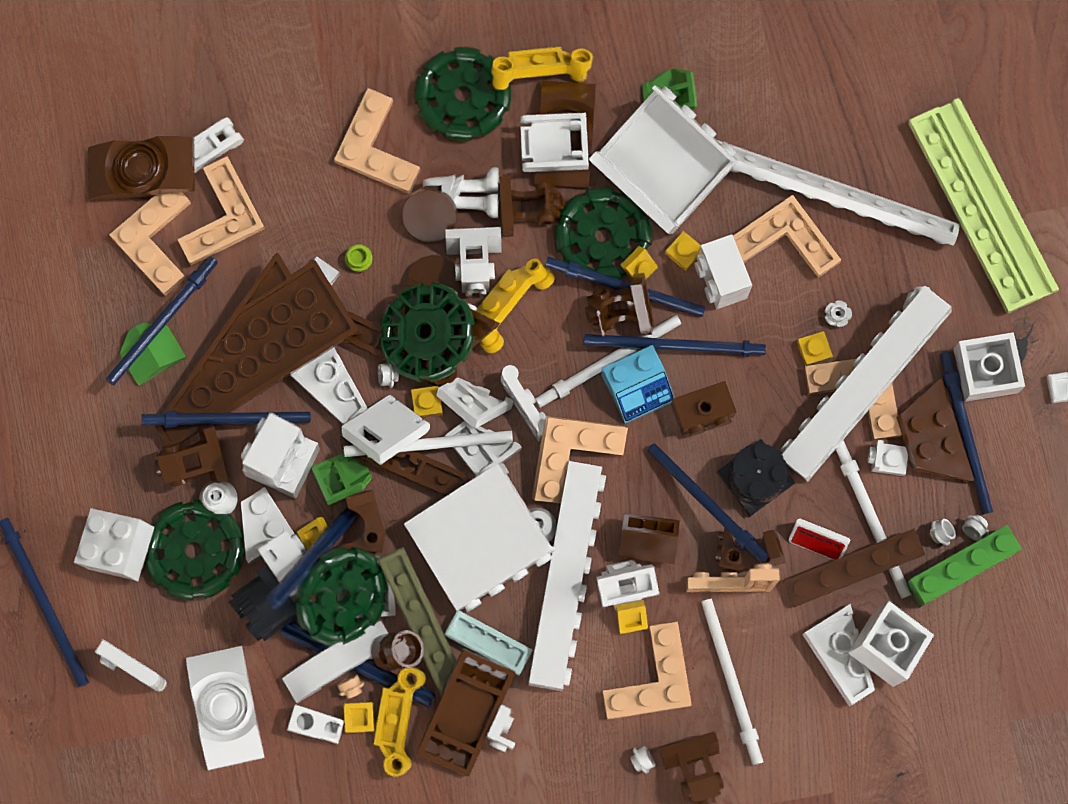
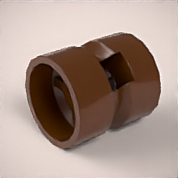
M405 630L380 635L375 639L371 653L373 661L379 668L391 671L416 666L423 657L424 647L422 640L416 633Z

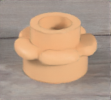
M358 675L342 680L337 684L340 690L338 695H345L347 699L357 696L362 692L360 687L364 685V681H360Z

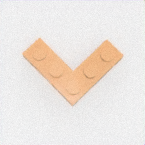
M368 88L334 161L341 166L410 194L419 175L420 167L372 147L393 103V98Z
M228 156L203 168L226 216L177 239L191 266L265 230Z
M183 193L155 195L109 234L114 242L164 296L186 278L150 238L191 204L190 200Z
M793 195L733 235L743 263L784 235L789 238L818 278L841 262L840 257Z
M856 359L805 366L804 373L808 395L836 391L835 385L843 375L849 376L855 369L852 365ZM891 383L867 411L873 441L896 438L902 435L896 418L898 412Z
M545 416L532 499L561 503L570 449L623 455L628 428L620 425Z
M771 564L754 565V569L748 571L745 577H738L736 572L721 573V577H710L709 573L706 572L693 573V577H688L686 580V592H771L779 582V569H772Z
M678 622L649 626L658 682L604 690L603 699L607 720L692 706Z

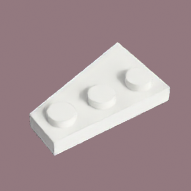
M332 348L290 375L343 425L368 409L335 348Z
M851 604L802 634L849 707L875 690L869 668L848 653L859 636L858 629L855 628L852 618Z

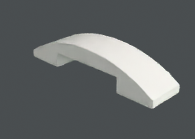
M379 621L375 626H369L364 630L366 634L343 645V642L336 643L282 678L296 703L321 690L322 686L368 659L372 660L371 652L375 639L380 635L388 634L382 622Z

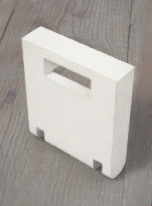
M586 113L524 115L520 117L521 125H531L529 127H521L522 161H533L522 164L524 172L588 169ZM570 131H581L582 151L571 152Z
M388 395L342 426V436L381 465L425 435L430 429V424L425 420L422 421L420 416L401 402L396 401L393 396ZM364 429L377 438L379 442L374 445L364 436Z
M105 640L101 642L95 651L101 655L100 662L113 671L118 666L158 692L163 691L167 685L166 680Z

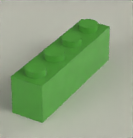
M1006 525L913 577L907 582V585L917 605L921 608L1015 555L1022 548L1009 526Z

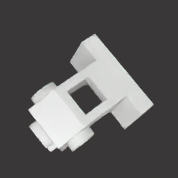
M501 227L446 229L447 255H460L461 264H455L456 281L462 282V293H466V296H473V293L485 296L486 292H490L489 280L495 279L494 263H489L488 253H502ZM466 254H482L483 259H466Z
M634 560L607 565L606 571L601 572L602 576L596 577L603 607L614 605L616 610L617 604L642 600V598L659 594L652 564L641 567V564H636Z

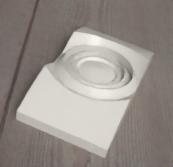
M238 646L186 658L200 739L208 770L265 758L243 647Z

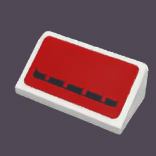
M799 518L793 526L788 541L791 544L831 560H837L843 557L850 543V538Z

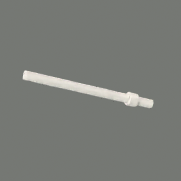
M675 315L654 327L651 335L639 337L659 338L681 325V321ZM621 347L567 380L563 381L561 379L552 385L553 388L535 398L537 405L541 408L558 397L562 399L570 394V390L602 372V368L629 356L641 348Z
M512 431L425 438L416 440L400 452L513 442ZM373 440L370 442L375 445L377 443V440ZM355 445L344 446L345 457L367 455Z
M843 440L835 449L842 463L840 468L844 477H848L875 541L879 543L887 539L858 474L860 469L857 462L852 460ZM897 566L889 569L901 599L912 595L900 567Z
M712 599L704 600L701 604L742 730L740 733L742 743L747 746L752 765L763 763L757 740H759L757 730L752 727Z

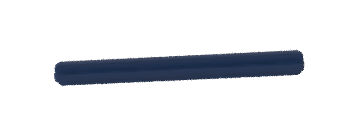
M349 508L341 512L266 597V602L271 604L272 608H278L285 602L309 574L311 567L319 561L318 557L328 552L357 519L356 513L352 512Z
M291 622L280 630L282 636L318 654L331 647L314 641L307 635V630ZM368 660L351 669L387 688H390L398 681L399 675L391 671L382 670ZM420 687L413 693L412 700L430 707L435 699V693Z

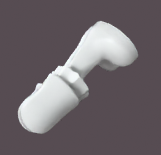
M498 167L490 168L483 179L464 180V174L456 177L454 174L423 180V188L432 187L442 193H447L456 204V209L481 210L486 212L491 218H498L499 216ZM460 193H486V194H490V195H487V196H485V197H462V196H459Z

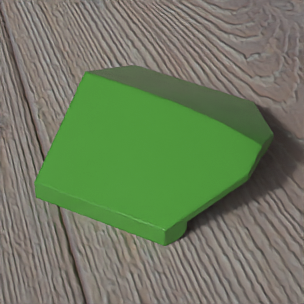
M674 68L660 73L653 80L642 85L644 101L654 91L652 89L654 85L661 89L666 86L677 96L674 101L681 108L684 104L692 111L697 108L694 76L691 71Z
M141 323L128 331L119 353L122 358L151 326L150 323ZM165 325L131 365L129 371L138 386L187 357L169 327Z
M344 453L311 467L328 505L364 490L372 479L367 466L352 457H345Z

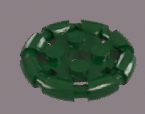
M454 47V51L447 53L442 51L429 59L422 67L424 71L421 76H417L414 87V102L419 106L420 111H418V114L429 129L435 133L438 131L444 134L447 139L471 141L476 136L481 135L484 137L503 122L502 117L505 111H509L512 100L511 84L504 90L496 88L490 90L488 84L493 82L491 70L495 58L491 55L486 56L480 53L481 50ZM457 61L459 68L449 70L448 63ZM475 63L483 66L480 73L476 68H473ZM433 76L438 78L437 86L430 83ZM460 89H466L470 92L471 96L465 101H460L455 97V94ZM436 99L438 106L430 107L428 101ZM488 104L495 107L493 112L485 110ZM446 115L454 119L451 125L443 122ZM476 119L478 125L468 127L467 122Z
M608 187L585 190V194L579 197L577 195L572 197L560 211L561 217L558 225L554 226L557 253L560 252L564 262H577L581 264L580 267L621 280V277L627 275V273L621 266L615 267L612 262L621 259L623 263L634 251L628 248L630 241L637 242V247L640 246L646 249V251L648 250L653 240L650 219L645 217L643 210L624 192L622 194L612 191L613 188ZM609 201L619 204L617 211L614 208L607 207ZM591 203L594 210L585 213L583 206ZM633 217L636 224L629 227L626 220ZM570 222L577 224L576 231L569 230ZM599 230H607L611 238L607 242H599L595 234ZM577 245L580 252L573 254L570 248ZM590 259L600 262L598 269L588 267Z
M423 282L417 283L400 291L394 302H389L386 306L379 326L382 328V337L379 338L380 347L388 364L392 363L396 367V372L401 376L418 382H422L423 379H430L431 382L437 381L457 371L455 367L461 361L465 362L468 358L475 336H472V326H475V321L470 306L465 299L461 300L457 296L458 292L453 288L437 282H432L431 285H424ZM425 296H430V303H423ZM407 304L411 310L404 316L400 310ZM447 304L453 307L449 313L443 309ZM425 324H430L432 328L431 335L426 339H422L420 336L421 327ZM454 326H461V335H454ZM394 328H398V337H393ZM405 349L409 355L403 360L401 352ZM451 350L453 354L446 360L442 355ZM422 360H429L428 368L422 367Z
M193 500V503L185 504L181 501L159 513L158 520L154 525H151L154 527L146 553V561L144 562L146 571L157 587L162 586L167 590L166 594L187 601H194V598L198 597L207 599L225 590L229 586L228 582L232 577L238 575L244 559L245 549L241 545L243 535L236 520L230 514H214L213 511L208 510L203 505L201 500ZM195 514L196 522H186L185 515ZM213 519L220 523L216 531L208 526ZM168 524L174 528L169 537L162 533ZM230 541V550L222 551L221 542ZM192 543H198L202 547L201 554L196 558H190L186 554L187 547ZM164 550L166 559L158 560L157 551ZM219 564L225 567L220 576L214 573ZM172 570L180 575L175 581L168 577ZM202 577L203 586L193 587L192 578Z
M339 547L318 557L319 561L311 567L309 574L298 586L299 598L298 601H295L298 622L302 629L307 630V635L318 643L329 646L339 642H343V645L366 634L364 630L369 626H375L384 611L387 602L384 600L385 592H388V581L381 567L377 564V558L367 550L358 547H351L350 549ZM347 562V568H343V565ZM364 570H368L363 576L361 575ZM345 589L344 598L336 602L337 593ZM369 591H374L373 599H371ZM316 593L315 600H310V595ZM361 613L363 617L356 623L354 619ZM334 624L338 625L337 631H334Z

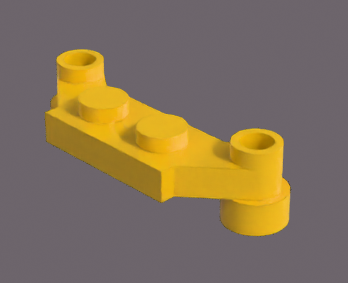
M561 47L508 52V58L498 57L493 60L491 70L493 75L492 84L496 89L504 90L508 88L509 83L513 79L565 73L570 74L573 80L581 82L587 77V72L592 65L593 55L586 49H576L570 54L562 51Z
M536 258L529 260L526 266L514 271L508 269L479 305L477 312L501 324L532 284L537 289H546L554 282V274ZM496 328L479 343L487 353H495L502 348L504 339Z
M414 667L403 669L399 673L398 681L390 688H383L374 745L380 747L385 756L384 769L388 775L393 777L405 774L412 764L411 759L404 751L413 693L426 680L425 674ZM413 675L416 676V682H415V683L412 681V676H413ZM399 760H400L401 763H402V767H401V768L398 766V761H399Z

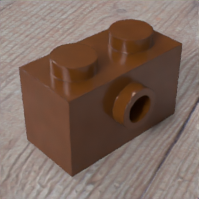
M725 381L673 398L671 402L682 435L687 433L690 436L701 434L706 431L705 427L713 424L716 427L725 426L732 422L731 418H734L736 414V409Z
M624 513L618 557L674 564L680 520Z

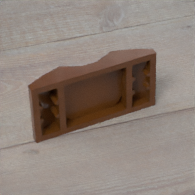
M542 80L539 115L586 113L589 167L586 170L535 172L534 186L547 182L552 187L589 189L591 165L589 158L592 151L596 84ZM570 131L571 152L582 151L581 131Z
M156 136L141 141H110L88 147V200L90 202L195 191L193 137Z
M463 649L448 677L441 698L427 724L416 754L469 777L516 671Z

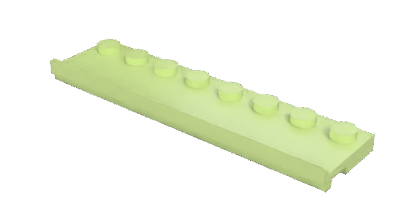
M957 98L949 104L940 108H934L910 119L908 124L1006 314L1057 292L1059 288L961 100Z

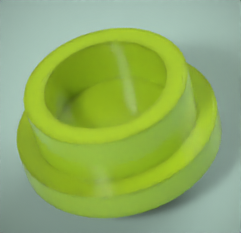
M353 245L345 254L346 265L352 271L363 272L372 264V253L364 245Z

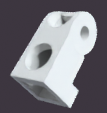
M295 705L287 731L338 744L345 721Z

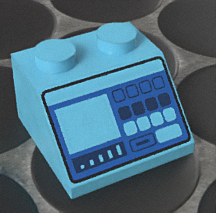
M653 345L602 368L601 376L624 424L670 404L674 398L665 369Z

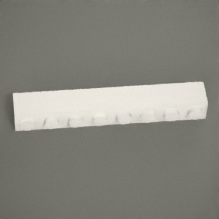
M926 286L921 291L916 289L907 300L909 305L903 312L897 311L889 321L891 325L884 334L882 332L877 334L870 344L873 348L867 355L862 353L852 365L855 369L849 376L843 375L835 385L837 389L830 398L826 396L822 399L816 408L819 411L813 419L808 417L798 430L801 433L796 439L792 440L790 438L780 451L783 453L786 465L807 482L952 312L951 306Z
M573 461L568 463L554 546L557 550L552 553L529 686L562 691L563 685L569 686L572 669L567 668L568 657L574 658L577 641L572 640L573 629L579 630L582 613L577 612L578 601L584 602L587 585L581 583L583 573L589 574L592 558L586 557L588 546L594 547L597 531L591 529L593 519H599L601 503L596 502L598 491H604L606 475H601L602 467Z

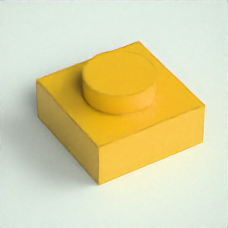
M683 231L666 250L665 254L686 271L697 259L701 245Z
M640 246L620 265L631 280L633 274L645 273V278L647 279L658 268L646 249Z
M824 331L797 340L805 366L818 364L833 358Z
M439 386L411 390L414 413L421 418L443 415L441 399L436 396Z
M323 517L315 519L297 531L307 551L328 528Z
M644 600L616 605L620 634L648 629Z
M373 702L344 704L345 733L374 732Z

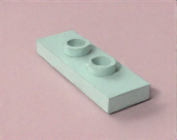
M459 610L444 634L447 638L477 654L516 671L515 674L519 676L533 651L529 647Z

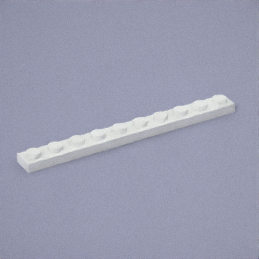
M730 145L737 152L734 157L739 160L730 171L743 172L751 175L756 180L772 182L782 189H792L803 193L810 199L818 198L829 202L830 205L836 208H846L855 211L856 214L862 217H872L881 220L882 223L888 226H898L907 229L911 234L933 238L934 241L940 244H950L953 246L955 244L960 226L958 223Z

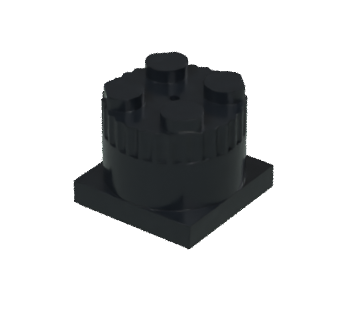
M762 439L755 444L746 446L745 449H741L732 461L716 472L750 517L795 484L788 474L783 455L776 451L774 447L765 444Z
M263 566L256 571L258 576L232 594L233 599L229 601V604L241 619L245 616L247 617L249 622L245 626L257 641L261 639L266 641L293 621L294 624L298 622L295 604L290 597L278 608H272L271 604L266 602V597L279 582L268 567Z

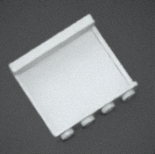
M654 85L652 88L654 91L601 151H596L589 160L668 234H673L739 160L734 157L737 152L727 142L724 141L721 145L714 138L717 133L706 123L701 126L694 120L697 115L687 105L684 104L681 108L674 101L677 96L666 86L661 89Z
M497 463L404 523L457 611L466 609L469 612L482 604L480 598L488 593L490 597L498 594L505 589L503 585L510 579L516 582L529 574L527 568L535 563L538 567L542 566L552 559L550 554L557 550L555 546L551 547L507 476L509 471L504 463Z

